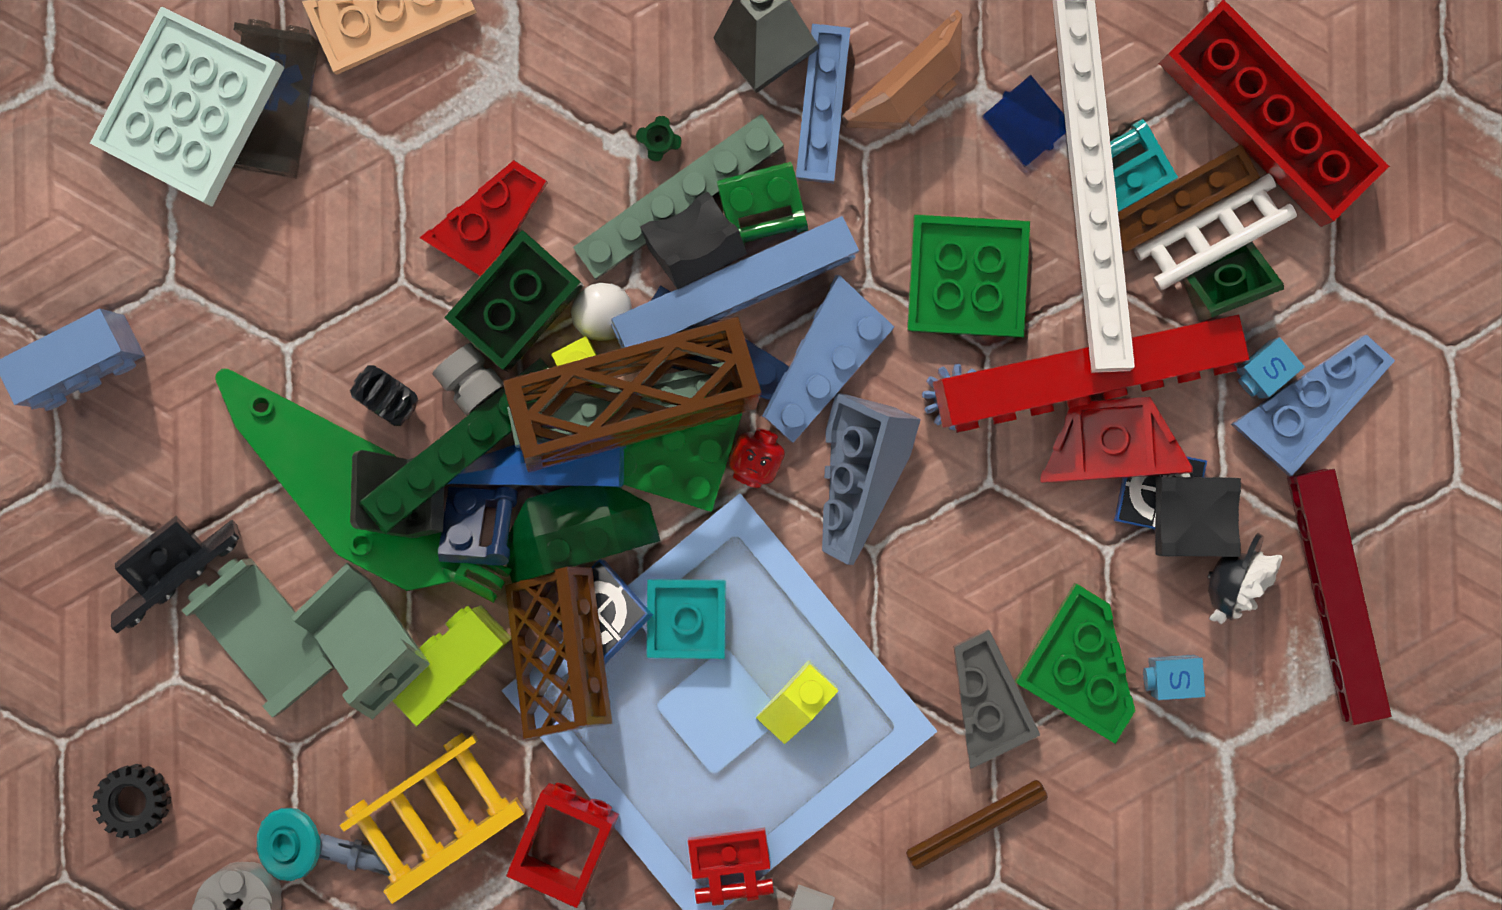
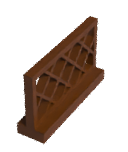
M567 566L555 569V572L505 585L523 738L533 739L587 727L613 724L592 568ZM555 582H557L559 597L556 605L546 597ZM524 590L534 597L527 612L521 608L519 592ZM541 605L551 612L544 628L534 620ZM559 620L562 622L564 636L561 644L551 635ZM529 628L539 636L532 650L526 647L525 635ZM546 643L556 651L549 666L539 659ZM564 659L567 661L569 675L566 683L556 674ZM534 666L544 675L536 689L530 683V673ZM551 682L561 690L554 705L544 697ZM568 699L572 701L574 721L571 722L561 713ZM540 705L549 715L542 727L536 729L534 713Z

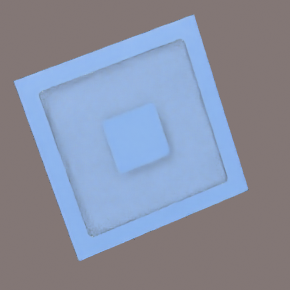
M741 493L628 585L647 607L648 579L726 580L725 659L647 658L646 622L605 665L613 724L587 727L540 737L591 799H599L608 803L612 807V811L620 814L614 828L682 910H723L735 900H724V905L712 906V902L696 904L695 889L710 886L708 877L692 878L688 848L689 837L765 827L770 869L755 871L756 879L759 880L937 732L935 727ZM552 648L540 659L549 666L556 651ZM564 659L556 674L566 683L569 675L567 661ZM809 660L837 686L839 691L812 721L784 744L756 716ZM534 666L530 673V683L536 689L544 675ZM515 679L501 691L520 713L517 681ZM551 682L544 697L554 705L561 690ZM568 699L561 713L571 722L574 721L572 701ZM540 705L534 713L536 729L542 727L549 715ZM744 874L721 875L722 885L745 882Z

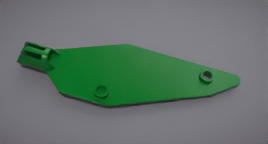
M224 368L216 373V383L237 430L339 557L405 591L453 582L492 603L495 602L498 596L492 590L470 580L466 576L495 590H501L505 582L499 576L477 564L440 562L438 549L441 532L417 538H407L352 527L350 523L352 456L354 452L366 450L395 456L394 454L230 369ZM260 403L269 405L268 409L262 413L255 411V407ZM480 564L504 577H508L512 569L504 565Z

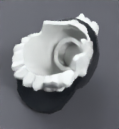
M1257 533L1247 554L1241 553V557H1221L1213 571H1209L1208 593L1211 603L1216 609L1209 618L1211 621H1218L1222 624L1226 619L1233 621L1242 616L1241 611L1256 610L1258 605L1253 598L1261 597L1267 587L1274 584L1281 565L1282 556L1263 555V552L1260 551L1264 539L1262 534Z

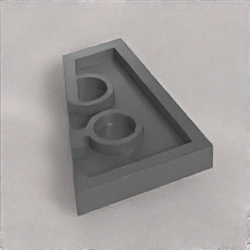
M987 629L954 645L969 768L972 769L1040 736V733L990 630Z

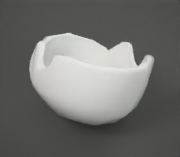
M592 284L584 288L574 299L571 308L573 325L589 340L608 341L615 339L616 336L611 327V319L631 310V299L625 291L614 284Z

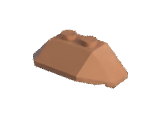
M958 10L952 13L897 66L842 116L841 123L846 128L900 130L908 122L913 127L921 121L929 112V109L926 107L928 103L936 96L943 100L958 85L954 79L960 71L962 14Z

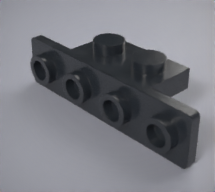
M175 516L115 563V570L137 593L111 613V629L117 634L125 627L132 628L144 618L148 609L156 603L160 605L167 602L175 594L176 588L187 579L192 581L199 577L205 571L207 564L218 555L223 557L230 553L238 543V525L233 520H230L201 542Z

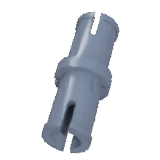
M321 833L320 859L347 865V869L353 871L359 868L386 876L391 875L372 846L364 845V841L356 839L352 842Z

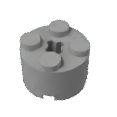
M230 863L210 876L201 885L192 910H281V884L260 863ZM238 898L244 903L240 909L235 906Z

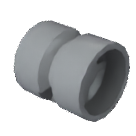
M468 343L458 349L432 373L446 391L453 390L455 392L453 400L466 416L504 387L503 381L492 368L485 369L483 367L485 359L472 343Z

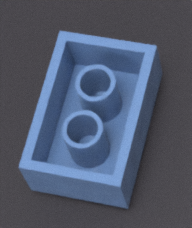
M99 308L1 358L0 377L14 405L31 407V409L44 407L45 411H48L66 403L67 399L65 396L77 390L80 393H85L102 384L100 378L112 372L117 376L136 367L134 361L145 355L125 315Z

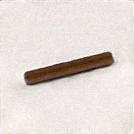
M1034 780L911 847L906 852L907 857L913 868L919 870L1047 800V792L1040 781Z

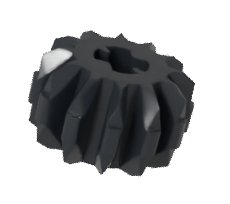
M367 365L363 372H360L353 381L354 385L350 389L353 399L393 426H401L406 419H409L419 401L415 392L375 365Z

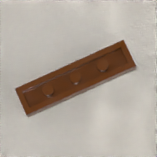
M1242 144L1118 212L1122 254L1259 179L1260 176Z

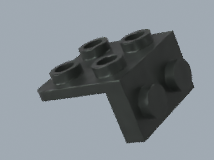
M366 450L354 452L352 456L350 523L352 527L383 533L359 503L414 458L404 459ZM444 487L386 534L417 538L443 532Z

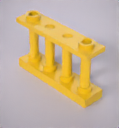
M463 732L443 745L447 752L370 804H367L365 799L344 812L348 819L339 825L343 832L357 824L391 874L388 876L391 883L387 885L383 892L392 904L525 813L526 809L518 797L510 802L506 797L501 798L468 749L479 740L475 733L468 738L465 737ZM454 757L489 807L486 810L489 816L478 824L473 819L469 821L436 772V769ZM421 779H423L456 829L453 833L457 838L446 846H443L440 841L436 843L403 793ZM389 801L423 851L421 856L424 861L412 869L408 864L403 865L370 816L372 812Z

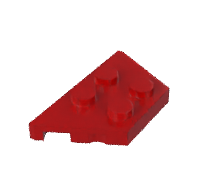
M1151 397L1101 400L1069 408L1065 417V424L1061 433L1056 438L1053 452L1045 471H1042L1040 481L1041 483L1188 474L1193 473V467Z

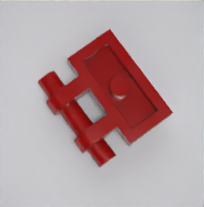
M765 827L688 838L692 878L708 877L710 886L695 889L696 904L712 902V906L724 905V900L747 898V901L759 900L761 895L774 894L772 878L757 880L755 872L770 869ZM744 874L745 882L722 885L721 875Z

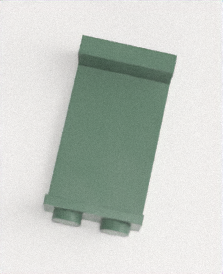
M234 558L219 569L217 573L220 578L211 586L204 583L187 597L191 603L183 608L182 611L186 616L195 614L268 700L263 705V708L273 718L284 712L335 667L314 635L292 620L291 616L296 611L251 558L240 561Z
M348 563L291 616L296 624L314 635L347 685L348 689L342 696L348 705L372 720L430 665L371 580Z

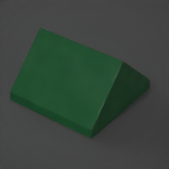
M1253 242L1182 279L1199 322L1284 290V283Z

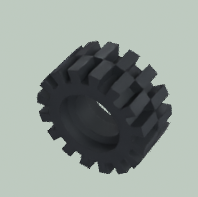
M134 764L121 767L107 774V777L102 779L97 785L100 789L95 791L93 799H97V803L92 805L93 812L99 811L100 817L96 818L99 824L106 823L107 827L104 830L109 834L115 831L117 832L116 837L124 838L129 836V838H136L162 823L161 819L167 816L169 810L166 809V806L171 804V797L166 796V792L170 790L169 785L163 786L161 780L164 777L161 773L156 775L152 773L154 768L150 766L142 768V764ZM133 786L143 792L146 805L139 815H128L120 808L118 798L120 792L125 787Z

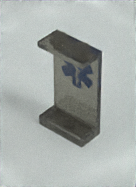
M248 19L247 24L234 22L233 30L241 36V45L280 63L285 68L233 168L297 179L320 43L309 34L308 29L299 26L286 25L285 30L271 28V23L257 19Z

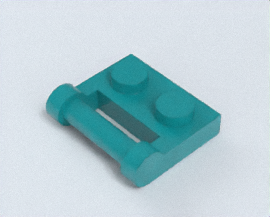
M1143 119L1132 124L1131 130L1110 141L1112 158L1138 143L1146 151L1113 170L1118 212L1178 178L1150 127Z

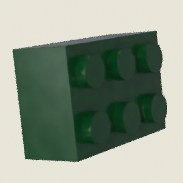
M521 230L444 318L502 370L509 372L585 286L534 239Z

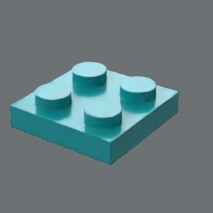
M648 579L647 608L653 616L647 621V658L725 659L726 580Z

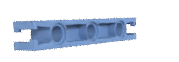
M843 216L694 281L680 289H676L611 319V327L621 348L709 325L854 260L855 254L859 252V249Z

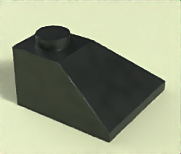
M733 0L713 37L717 45L756 93L819 49L816 40L790 0Z

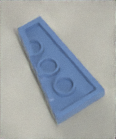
M835 275L823 304H820L813 317L814 321L805 338L801 340L788 371L784 373L762 415L792 443L894 328L882 314L840 275Z
M1362 335L1231 425L1285 474L1292 476L1395 360L1368 335Z

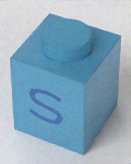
M1278 337L1269 340L1249 357L1250 360L1244 361L1237 367V373L1241 376L1238 382L1250 396L1254 397L1257 395L1259 399L1267 398L1305 368V366L1285 342Z
M1181 655L1148 658L1149 667L1143 670L1145 690L1151 691L1153 698L1169 700L1205 697L1202 657Z

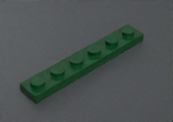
M540 357L516 377L548 369L549 367ZM504 387L360 501L359 505L384 534L388 533L512 432L507 409L509 404Z

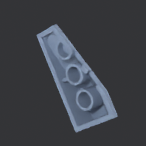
M836 393L826 427L825 443H831L830 466H825L824 479H830L829 500L823 507V552L847 565H854L911 456L920 418L892 406L843 393Z

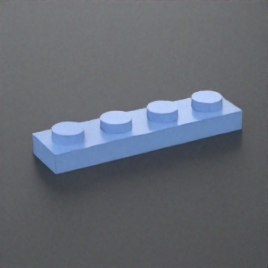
M812 24L811 34L816 40L819 49L808 57L796 169L797 180L834 184L851 28Z

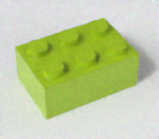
M482 605L473 609L469 606H466L464 609L461 608L445 623L449 630L444 635L440 632L435 636L433 635L419 648L430 665L392 700L416 727L439 709L511 640V636Z

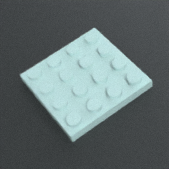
M160 7L90 144L212 207L285 67L256 51L164 7Z

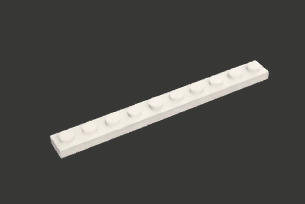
M1053 0L1091 373L1131 371L1135 365L1095 0Z

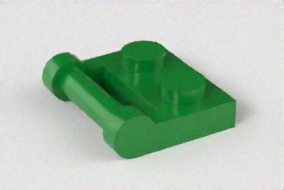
M792 162L716 181L725 217L738 228L743 243L796 230L797 233L808 231V224ZM790 205L792 215L740 228L738 218Z

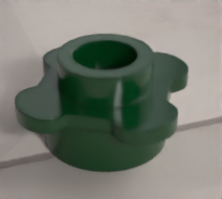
M665 116L656 117L654 122L648 124L646 128H639L636 132L637 141L644 144L648 150V158L654 162L661 161L665 153L670 150H678L682 144L681 137L674 134L670 127V120ZM660 135L663 139L661 142H656L655 137Z

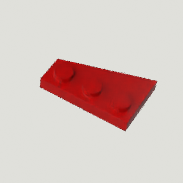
M513 160L481 186L472 197L461 206L453 209L446 215L447 217L433 229L426 231L419 238L481 276L510 244L548 182Z

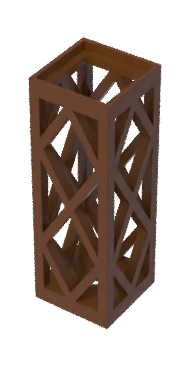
M739 317L503 381L528 473L755 410L761 395ZM701 356L723 362L724 364L721 367L687 358ZM673 365L712 376L692 398L653 388ZM640 372L631 382L618 379V377ZM731 382L734 390L720 394ZM600 384L622 390V392L618 394L589 385ZM574 393L612 402L589 427L552 417ZM558 394H560L541 414H539ZM647 397L677 406L669 408L641 399ZM537 400V402L528 410L526 403ZM633 408L649 413L622 421ZM543 426H547V427L555 428V429H558V430H562V431H566V432H569V433H573V435H568V434L560 433V432L553 431V430H549V429H545V428H542V427H543ZM536 437L544 438L551 441L537 444Z

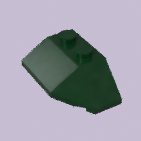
M569 486L526 499L508 535L507 547L510 549L507 567L512 569L510 573L512 583L553 573L555 569L577 566L661 541L651 505L618 486Z

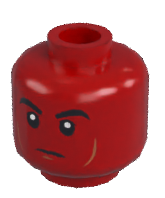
M757 428L755 433L744 432L740 434L728 461L730 469L734 472L733 478L753 488H761L762 484L772 483L785 457L783 447L776 442L778 436L763 428Z

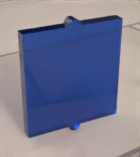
M1032 75L1028 76L1011 92L1005 91L1002 94V99L982 115L986 123L1024 167L1028 166L1045 150L1051 151L1054 148L1053 144L1066 133L1064 113Z

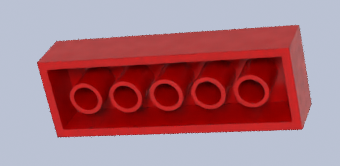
M1222 0L1158 63L1239 145L1242 144L1245 151L1273 177L1274 181L1320 227L1334 222L1390 167L1225 0Z

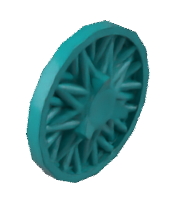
M285 807L269 813L261 822L257 833L256 849L260 862L269 874L279 880L294 881L307 876L316 866L320 856L321 839L317 826L309 815L297 808Z

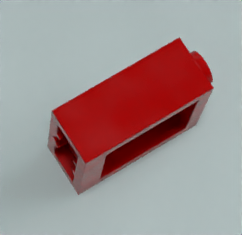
M548 783L538 797L506 877L578 908L587 893L620 814L612 811V807L602 800L591 799L589 801L576 795V790L566 784L555 783L554 785ZM548 806L600 829L579 878L528 855Z

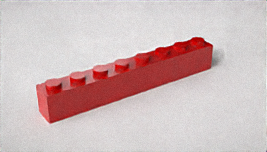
M1240 315L1132 337L1135 367L1131 371L1091 373L1089 347L934 381L933 386L943 428L955 426L956 433L980 428L978 420L992 417L995 425L1017 420L1016 412L1030 409L1031 416L1054 412V403L1067 401L1068 408L1090 404V395L1104 393L1105 400L1128 395L1127 387L1140 385L1141 391L1144 392L1165 387L1163 379L1177 377L1178 384L1201 379L1200 371L1213 369L1214 376L1238 371L1236 363L1250 360Z

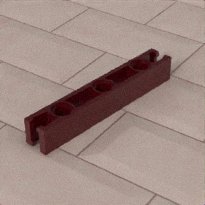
M1335 468L1321 469L1287 477L1342 721H1350L1351 725H1358L1392 717Z

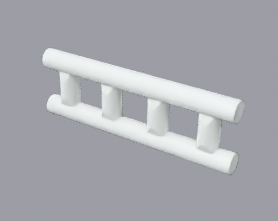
M1270 174L1257 179L1133 248L1135 255L1140 261L1152 255L1163 273L1153 278L1159 291L1168 288L1297 217V213L1291 204L1278 209L1267 194L1269 190L1276 187V183ZM1253 200L1264 217L1244 228L1233 210ZM1219 218L1230 236L1210 246L1199 229ZM1186 237L1196 255L1176 265L1165 247Z

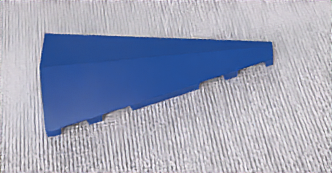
M513 445L483 455L448 484L623 487L624 448L626 446L528 473L521 447L516 448Z

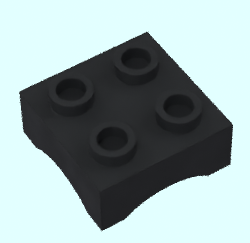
M709 192L697 197L687 209L676 216L665 220L649 221L640 226L649 251L677 289L697 281L747 254L738 228L724 216Z
M1156 477L1155 555L1241 557L1239 535L1241 478Z

